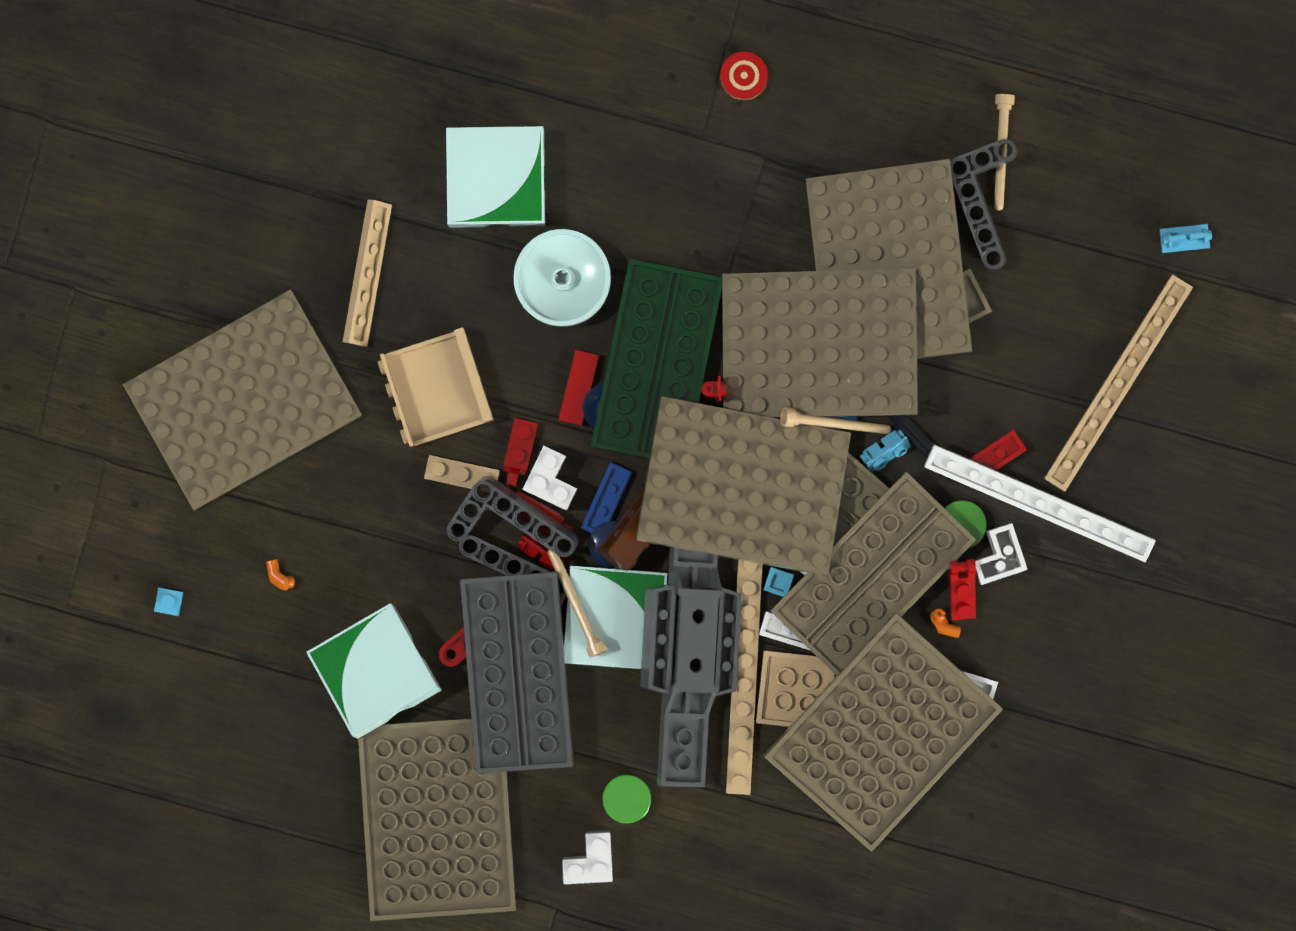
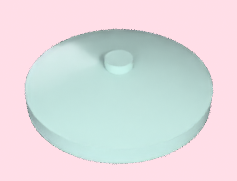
M568 229L551 230L532 239L523 248L514 269V287L520 303L534 318L552 326H572L591 318L604 304L611 284L609 263L601 248L588 236Z

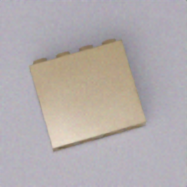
M463 327L454 330V332L387 354H380L381 360L378 361L381 374H386L389 381L385 386L389 398L394 397L396 406L393 407L396 420H401L404 429L400 430L404 444L409 443L410 447H414L494 421Z

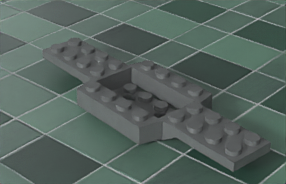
M670 547L668 584L647 588L645 592L640 687L662 694L657 785L705 787L709 713L715 696L735 692L737 689L742 594L721 587L717 570V555ZM677 594L679 596L678 624L676 626V661L674 684L671 686L675 602ZM697 609L703 612V620L700 623H695L692 618L693 612ZM694 658H697L701 663L700 669L697 672H692L690 669V662Z

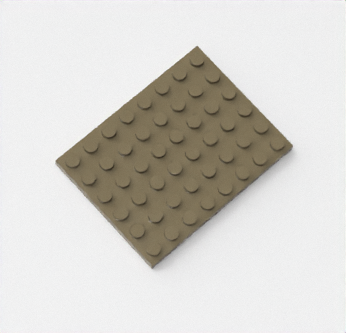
M950 159L806 178L816 271L916 268L917 359L972 352Z
M916 268L722 274L723 381L726 383V396H723V408L771 418H780L784 407L795 408L800 414L820 417L918 415Z
M291 289L123 384L194 511L363 416Z
M661 396L636 540L828 576L851 433L807 424L784 427L781 425L780 419Z
M894 612L764 754V757L872 852L1003 708L902 617Z
M472 718L383 724L358 738L370 921L516 911L507 771L476 773Z

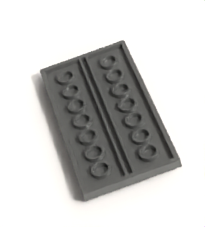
M558 572L460 579L476 773L573 767Z

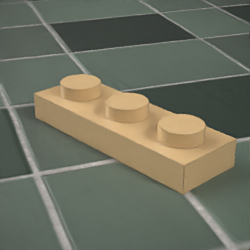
M429 455L424 479L472 489L485 476H490L498 481L500 470ZM480 485L481 491L490 493V488L487 485Z

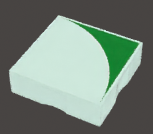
M543 126L446 128L447 225L449 228L485 227L489 225H507L511 227L545 226Z
M570 566L569 578L596 637L604 641L608 650L598 656L589 657L586 651V643L588 641L568 599L564 642L565 663L641 669L645 592L647 588L667 584V573Z
M391 603L306 652L351 735L357 739L388 722L398 712L412 708L441 691L428 664L417 651L403 619L396 607Z

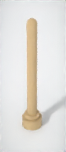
M995 95V105H997V110H999L998 141L1008 138L1009 110L1014 106L1015 95ZM1007 144L1000 148L1002 157L1007 155ZM1006 164L996 167L994 208L997 211L1002 210L1004 207Z
M784 407L780 416L781 425L784 427L807 424L880 434H889L891 432V427L886 424L800 414L795 408Z
M549 549L548 556L555 571L558 572L559 580L588 641L586 643V651L590 658L598 656L608 649L604 641L596 637L560 556Z

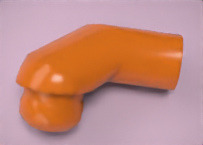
M278 559L266 561L269 580L273 585L284 591L294 587V578L280 573Z
M940 608L935 609L930 615V621L936 632L959 638L961 626L949 624L945 611Z

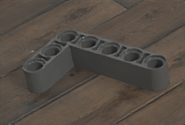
M1002 139L960 155L950 162L952 180L981 259L986 267L994 270L1004 266L1006 254L976 175L1011 162L1016 158L1018 148L1015 143L1008 139ZM1004 144H1010L1012 147V153L1008 157H1002L1000 154V148ZM981 153L989 155V162L985 166H980L977 163V158ZM959 162H965L967 166L966 172L962 175H957L955 172V165ZM972 184L975 187V193L972 197L967 198L963 194V189L966 185ZM975 207H981L984 212L983 217L979 220H974L971 215ZM985 229H989L992 233V239L987 243H983L980 240V233ZM998 252L1001 258L1000 262L993 266L989 263L988 257L990 253Z
M490 476L482 477L472 487L447 526V534L450 539L454 541L464 540L473 530L486 508H489L561 557L571 555L578 546V537L574 532ZM480 485H487L490 488V494H484L480 489ZM500 499H508L511 504L510 508L503 507ZM468 504H474L477 507L476 514L468 510ZM520 512H527L531 517V521H524L520 516ZM455 523L462 524L465 532L459 533L455 529ZM540 526H548L551 530V534H543L541 532ZM560 540H569L571 543V548H564L561 545Z
M469 535L459 543V550L464 556L504 575L530 574L534 570H539L541 573L550 572L476 536ZM469 539H473L477 543V549L473 553H468L464 549V544ZM492 549L496 550L499 554V560L494 564L486 560V553ZM511 560H517L521 564V570L517 574H512L508 570V563ZM565 591L560 594L561 606L567 596Z

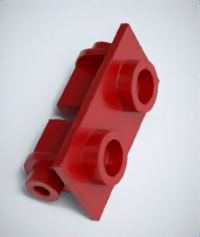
M718 376L717 381L705 382L702 385L701 394L705 398H718V403H721V397L726 396V383L721 381V376Z
M525 533L518 543V546L521 547L520 550L533 559L538 553H541L542 557L538 562L551 571L555 570L548 556L549 549ZM560 556L562 563H564L567 557Z

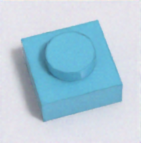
M771 567L763 590L784 597L789 592L794 575Z
M158 588L154 611L179 616L184 592Z

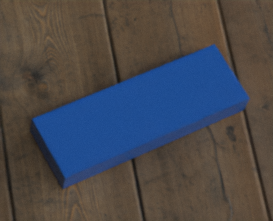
M610 462L581 529L592 533L600 524L611 521L632 474L631 471Z

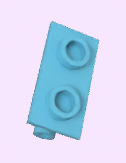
M1208 224L1159 229L1162 253L1210 248L1212 233L1211 230H1208Z
M900 429L898 431L894 430L880 439L885 446L882 449L876 442L862 451L863 454L860 455V458L867 465L871 473L875 470L883 469L888 461L904 455L908 448L911 447L908 438L904 436Z

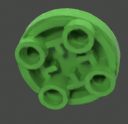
M955 501L944 508L976 539L969 548L982 540L987 524L983 511L977 505L969 501Z
M631 774L619 775L613 778L604 789V809L617 822L634 823L642 819L650 808V790L647 784L638 776Z

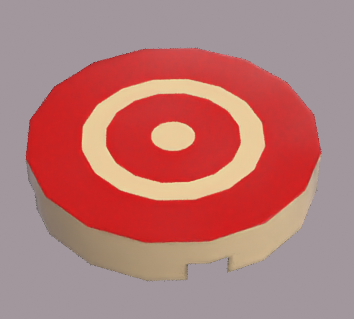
M745 51L728 57L722 65L720 73L721 85L726 93L739 100H749L760 95L766 87L768 79L767 66L763 60L754 53Z

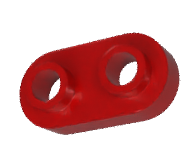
M464 627L439 650V659L446 666H456L466 658ZM450 649L456 652V656L453 659L447 656V652Z

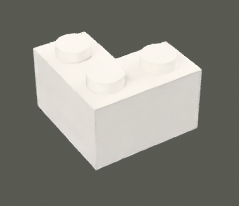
M543 446L523 490L567 511L577 488L556 479L566 456Z
M1012 523L986 531L993 554L975 560V577L978 585L1028 570Z
M610 830L586 831L587 856H569L562 859L564 884L613 881Z

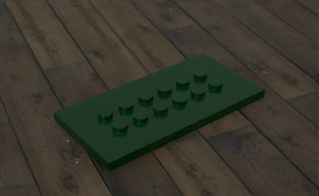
M629 259L591 448L650 459L661 396L699 403L722 290V277Z

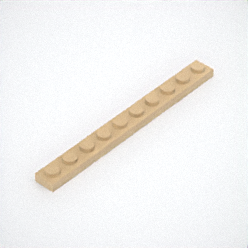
M1173 274L1170 276L1045 475L1044 480L1063 492L1066 491L1193 288L1192 286Z
M738 560L736 592L742 594L737 689L735 692H731L726 794L750 795L762 564Z

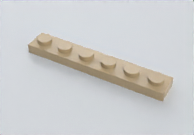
M367 200L343 342L364 347L368 345L392 208L391 204Z

